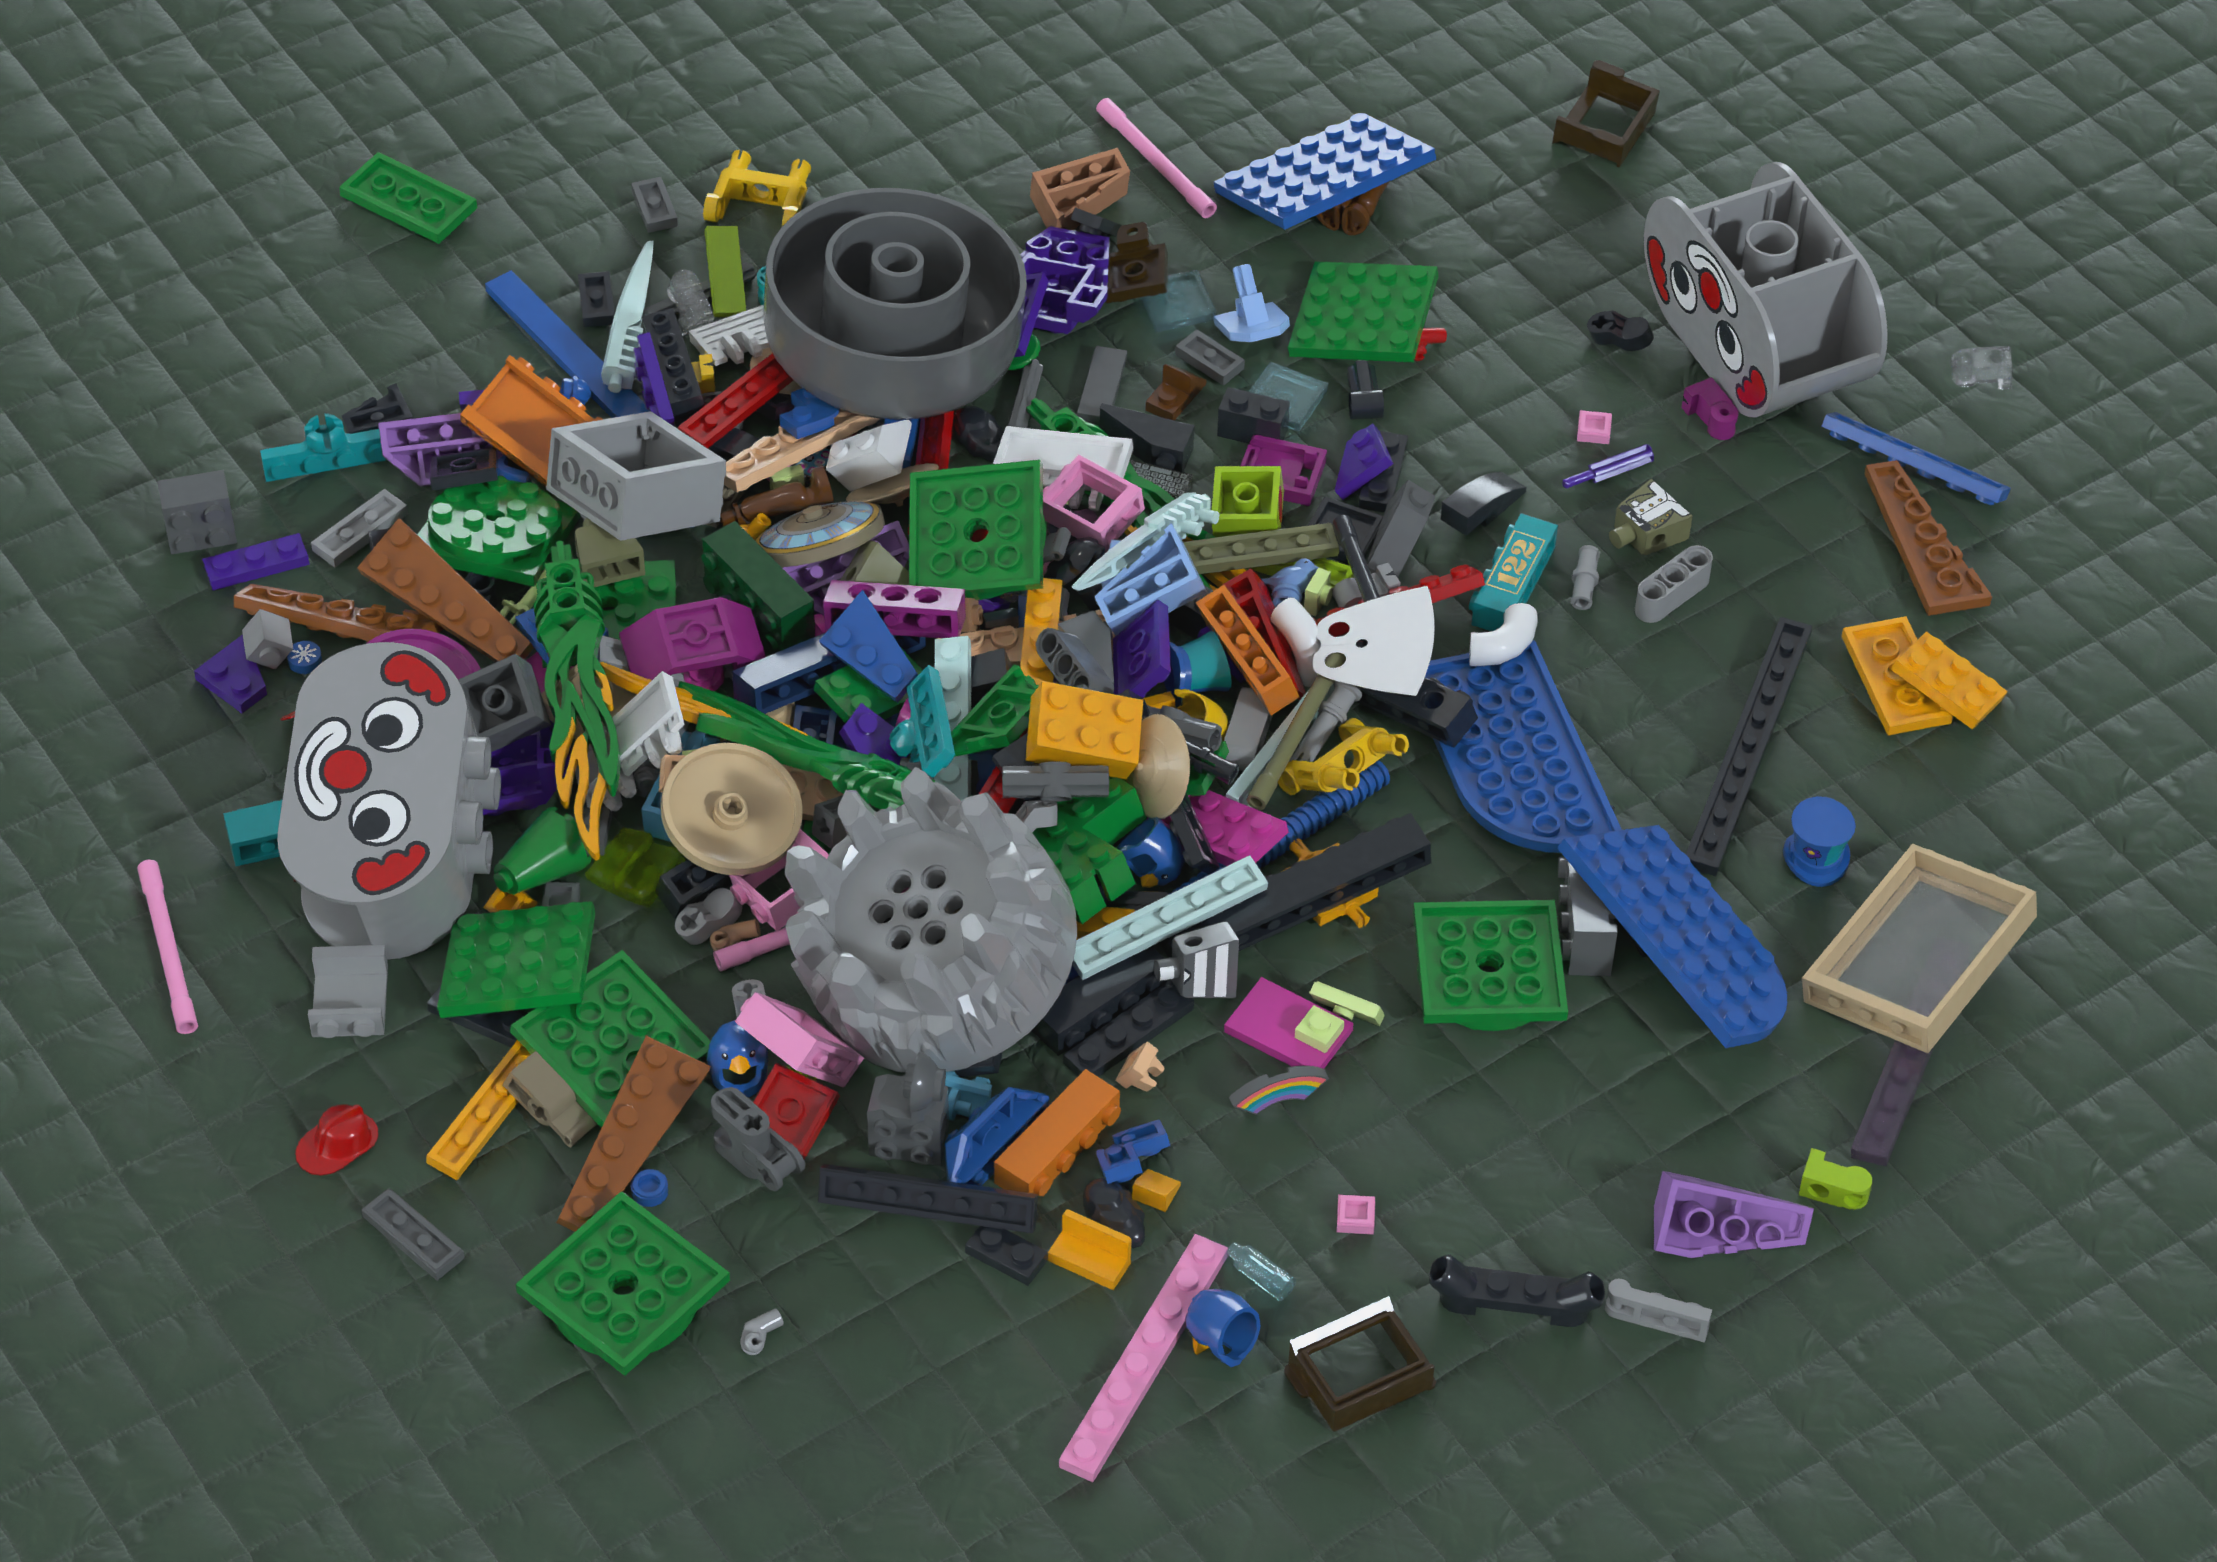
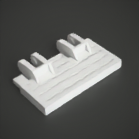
M764 305L690 330V342L701 355L712 354L715 366L728 362V358H731L736 364L744 362L743 353L749 352L754 358L762 356V349L770 347L764 326Z
M1006 426L993 464L1040 460L1043 464V488H1045L1057 479L1065 465L1070 464L1078 455H1081L1124 479L1133 451L1132 439ZM1083 484L1069 500L1070 508L1078 509L1084 491H1091L1088 500L1089 509L1098 511L1104 495Z
M663 671L612 717L620 749V777L616 795L612 797L607 790L603 799V803L611 811H618L621 808L622 799L620 793L625 798H632L637 793L633 772L648 758L651 764L660 769L661 759L667 755L666 751L671 755H678L683 750L679 729L685 725L673 677ZM603 726L609 755L610 737L605 726ZM589 744L590 782L586 802L587 807L590 808L599 770L595 754ZM577 766L575 775L579 785V766Z

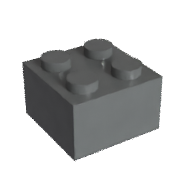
M224 470L157 481L171 555L237 543Z
M517 654L458 679L463 689L478 737L490 738L491 752L551 726L532 665Z

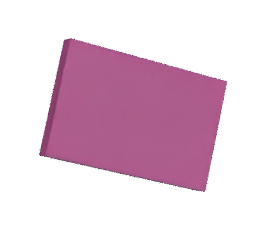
M1261 977L1224 1024V1032L1291 1067L1315 1066L1324 1069L1352 1033L1354 1023ZM1313 1005L1344 1020V1030L1326 1053L1294 1038L1296 1027Z

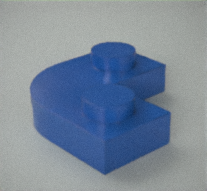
M801 388L791 392V403L795 408L792 411L780 414V426L796 439H800L834 426V418L839 414L840 409L819 400Z
M1160 1119L1112 1135L1114 1144L1105 1151L1104 1149L1097 1150L1096 1155L1107 1183L1115 1181L1122 1183L1132 1179L1136 1174L1143 1173L1139 1156H1153L1163 1148L1169 1147L1170 1143L1167 1133Z

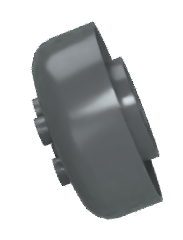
M869 188L840 193L817 201L799 211L781 227L771 243L766 260L763 310L767 340L777 362L800 387L819 400L838 409L866 417L893 420L919 419L945 414L959 409L982 396L996 385L1009 369L1021 337L1027 287L1026 271L1019 251L1007 234L986 216L960 202L937 194L902 188Z

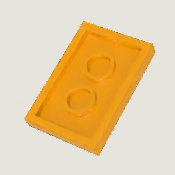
M1927 631L1896 659L1891 667L1892 671L1972 730L2003 700L2008 692L1993 678L1986 676L1971 665L1967 659L1959 656L1944 645L1940 639L1933 637Z

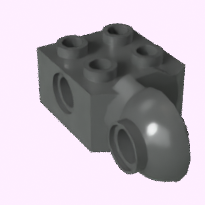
M919 1051L915 1064L909 1063L903 1076L886 1074L875 1078L867 1111L869 1156H876L885 1160L911 1161L920 1165L932 1164L941 1166L945 1150L944 1145L949 1133L948 1087L945 1086L946 1069L938 1068L936 1063L926 1054Z

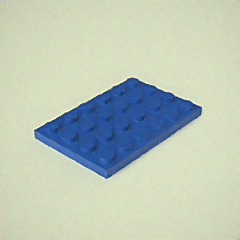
M1358 113L1343 123L1328 126L1325 131L1319 134L1302 138L1295 145L1278 149L1271 156L1254 160L1247 167L1226 173L1223 178L1214 181L1215 193L1285 230L1436 160L1435 148L1365 113Z

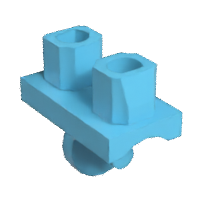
M955 1071L946 1072L945 1086L948 1087L949 1120H954L957 1114L970 1117L977 1107H983L991 1099L992 1085H990L989 1079L977 1076L972 1080L958 1077Z

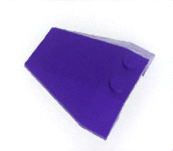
M551 720V726L491 752L490 767L499 768L500 801L497 810L483 809V815L497 816L510 810L534 809L539 805L546 804L557 790L555 762L551 759L549 749L554 723ZM570 747L566 758L563 779L568 768L572 747Z

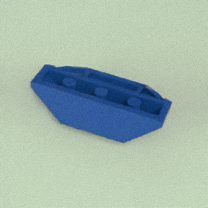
M1008 1087L992 1097L983 1107H977L970 1115L968 1122L959 1130L952 1131L945 1141L947 1181L982 1186L994 1174V1161L1049 1106V1096L1044 1093Z

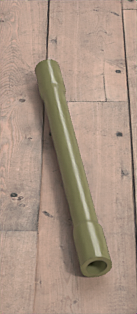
M1338 652L1332 653L1325 658V664L1330 668L1340 667L1346 661V656ZM1317 673L1315 681L1269 763L1256 780L1246 798L1247 803L1252 808L1257 810L1265 809L1277 787L1279 778L1335 680L1323 677Z

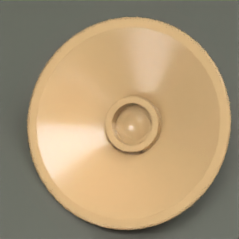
M927 463L903 468L898 475L853 490L846 497V501L872 502L875 504L896 503L897 507L904 505L903 500L910 496V473L938 470L939 466Z
M1154 714L1146 717L1141 722L1138 765L1128 776L1126 782L1135 787L1145 815L1149 818L1158 817L1163 819L1170 816L1179 807L1185 796L1190 776V757L1185 737L1178 725L1165 715Z

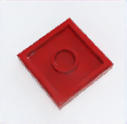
M775 1063L753 1103L767 1114L770 1128L784 1140L793 1144L803 1159H805L839 1100L840 1095L838 1092Z

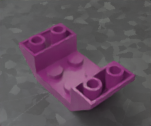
M722 597L655 609L619 632L629 672L653 680L662 671L671 676L672 674L732 663L733 670H736L766 657L751 608Z

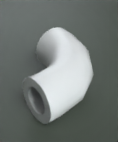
M1288 598L1279 603L1271 615V622L1279 629L1289 643L1303 685L1311 687L1317 677V673L1313 670V657L1321 648V642L1316 637L1318 633L1317 624L1295 598Z
M1524 603L1513 604L1505 610L1504 623L1499 629L1482 633L1471 632L1469 666L1498 665L1519 656L1533 641L1538 623L1535 608Z

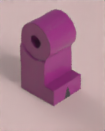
M1712 377L1684 389L1681 408L1688 416L1696 413L1707 425L1709 435L1715 439L1727 440L1734 436L1735 425L1738 420V410Z

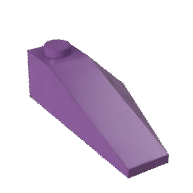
M1662 1171L1654 1204V1250L1696 1258L1715 1253L1730 1254L1741 1250L1757 1248L1763 1250L1805 1245L1814 1208L1695 1177Z

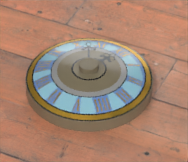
M849 501L816 505L772 525L762 532L755 541L781 567L799 566L826 560L865 544L882 531L885 526V520L881 507L872 502Z

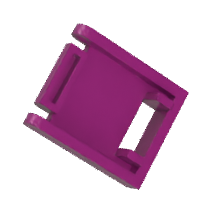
M1253 435L1240 466H1281L1284 486L1283 501L1310 506L1326 463L1327 450L1266 436ZM1303 468L1313 470L1309 482L1307 477L1301 476Z

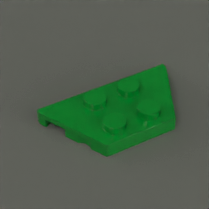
M1014 664L951 731L955 751L954 757L1006 747L1018 740L1020 735L1027 729L1031 696L1039 685H1036L1034 679L1029 675L1025 676L1019 665Z

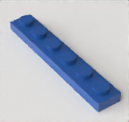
M1840 413L1826 414L1821 426L1830 430L1829 435L1836 439L1847 441L1849 438L1858 442V447L1866 452L1876 454L1879 451L1888 455V461L1897 460L1901 466L1905 467L1906 464L1918 468L1917 473L1929 479L1941 478L1947 481V487L1959 492H1964L1965 489L1977 494L1975 498L1983 503L1994 505L1995 502H2002L2007 499L2011 488Z

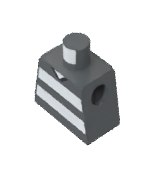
M1221 922L1178 935L1172 940V957L1154 961L1155 977L1157 981L1172 979L1180 995L1185 998H1235L1239 939L1228 922Z

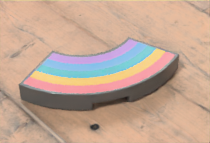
M1315 1066L1287 1067V1073L1270 1078L1267 1074L1253 1079L1237 1089L1229 1098L1233 1107L1257 1115L1265 1108L1281 1101L1292 1099L1305 1101L1329 1077L1325 1069Z

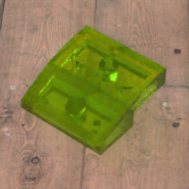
M623 827L606 847L604 856L600 855L599 860L593 863L585 875L588 880L612 894L630 902L650 907L658 897L655 890L660 876L687 859L677 848L655 844L651 833Z

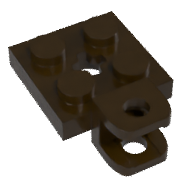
M1145 222L1121 226L1117 232L1119 251L1109 253L1108 295L1105 303L1124 302L1129 299L1167 293L1168 251L1165 243L1153 245L1150 242L1149 231ZM1131 232H1137L1135 235H1129Z

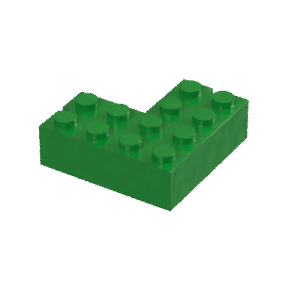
M1109 776L1108 797H1072L1071 800L1057 802V825L1036 828L1032 833L1065 880L1075 906L1076 921L1080 924H1084L1106 907L1094 878L1096 873L1107 899L1111 902L1136 884L1123 852L1112 845L1145 821L1147 817L1135 787L1120 778Z

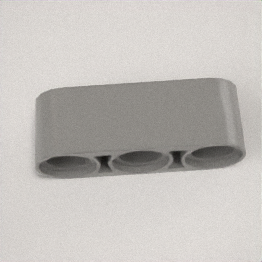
M1695 545L1688 547L1641 581L1637 591L1636 616L1643 622H1658L1709 584L1713 560L1712 552L1704 546Z
M1247 687L1241 688L1224 739L1229 749L1226 760L1238 764L1239 771H1244L1263 748L1273 717L1252 688Z

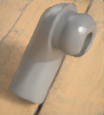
M776 1308L745 1323L740 1339L741 1348L745 1353L749 1355L760 1353L764 1348L767 1333L783 1326L782 1316Z

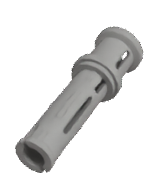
M1335 681V689L1327 701L1321 703L1318 710L1320 715L1289 762L1292 760L1314 761L1335 727L1345 723L1347 720L1346 714L1353 703L1361 699L1362 692L1355 685Z

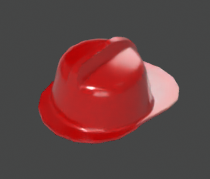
M348 1104L332 1106L322 1114L318 1125L300 1139L296 1148V1160L301 1169L309 1174L319 1176L333 1174L375 1145L379 1137L378 1126L372 1118L364 1114L363 1108L359 1104L354 1106Z

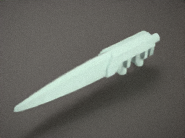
M647 241L640 252L625 283L614 315L601 372L603 383L608 385V389L613 393L620 392L621 388L632 389L634 377H637L634 367L633 348L638 347L637 335L643 334L641 324L648 291L654 241Z
M1196 492L1182 494L1146 517L1143 526L1129 534L1099 558L1073 584L1072 588L1077 591L1089 588L1116 576L1125 567L1128 569L1142 556L1141 551L1148 545L1151 547L1165 534L1164 529L1171 523L1181 539L1186 538V533L1198 536L1201 533L1204 522L1218 523L1219 512L1211 510V499L1206 494L1199 495Z

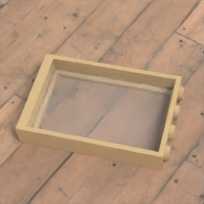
M1912 844L1802 977L1804 1002L1929 1053L2037 917L2036 891L1997 877L1992 873L1971 867L1961 861L1953 860L1933 850Z

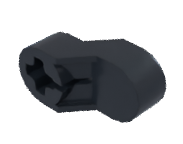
M1614 310L1596 313L1587 323V328L1593 341L1599 345L1614 344L1626 351H1637L1648 347L1654 339L1652 329L1645 318H1627Z

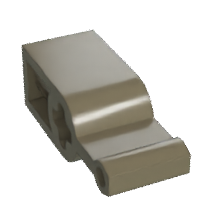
M536 1051L515 1067L502 1084L539 1123L546 1126L549 1125L570 1148L597 1126V1123L576 1101L572 1088Z

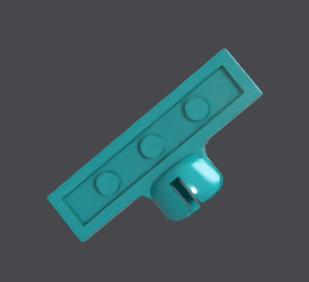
M324 414L326 425H320L318 415H316L305 426L306 438L303 442L260 450L265 480L269 482L385 461L387 459L383 457L379 429L346 434L342 420L336 416Z
M928 665L906 687L911 717L909 720L900 722L891 731L889 740L891 747L899 756L906 757L911 753L909 762L916 763L920 761L922 771L933 778L942 768L949 766L955 756L940 674L938 670Z

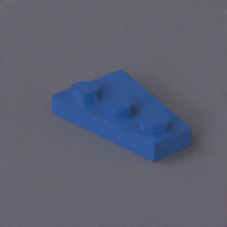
M863 590L819 640L821 646L897 703L907 693L906 687L918 676Z

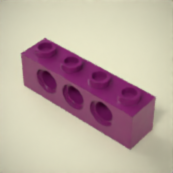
M831 580L823 601L825 630H828L862 590L892 635L929 638L960 637L966 619L965 589Z

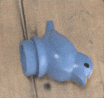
M1303 558L1293 566L1281 569L1272 577L1261 579L1266 584L1268 590H1272L1271 596L1274 606L1277 607L1279 603L1288 598H1295L1300 603L1303 597L1302 594L1319 567L1315 566L1309 559Z

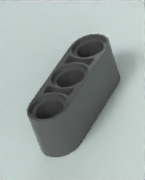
M1046 628L1039 634L1036 641V651L1060 684L1072 687L1085 684L1090 690L1113 694L1114 689L1111 679L1076 635L1053 628Z

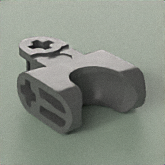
M728 1087L721 1089L711 1098V1112L713 1118L722 1125L714 1133V1147L722 1157L748 1178L758 1179L770 1190L777 1191L783 1187V1179L792 1172L799 1174L805 1170V1161L797 1148L770 1128L767 1114L736 1088Z

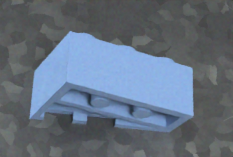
M1172 523L1164 529L1165 534L1151 547L1148 545L1141 551L1142 556L1128 569L1125 567L1094 596L1108 626L1115 636L1157 600L1168 606L1169 613L1208 593L1181 537Z

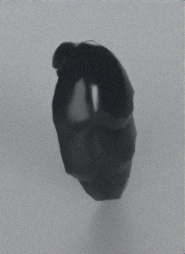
M972 405L960 408L955 413L953 419L954 432L958 441L974 457L994 462L1004 430L996 423L995 417L986 410Z
M1091 537L1077 539L1067 545L1064 557L1061 560H1052L1048 564L1047 572L1043 578L1062 580V587H1064L1085 570L1091 560L1096 562L1105 554V547L1098 544L1097 539Z
M1105 1178L1090 1181L1083 1193V1206L1087 1218L1129 1236L1132 1239L1131 1248L1141 1247L1145 1241V1227L1143 1223L1145 1213L1132 1199L1130 1191L1116 1181L1108 1184Z

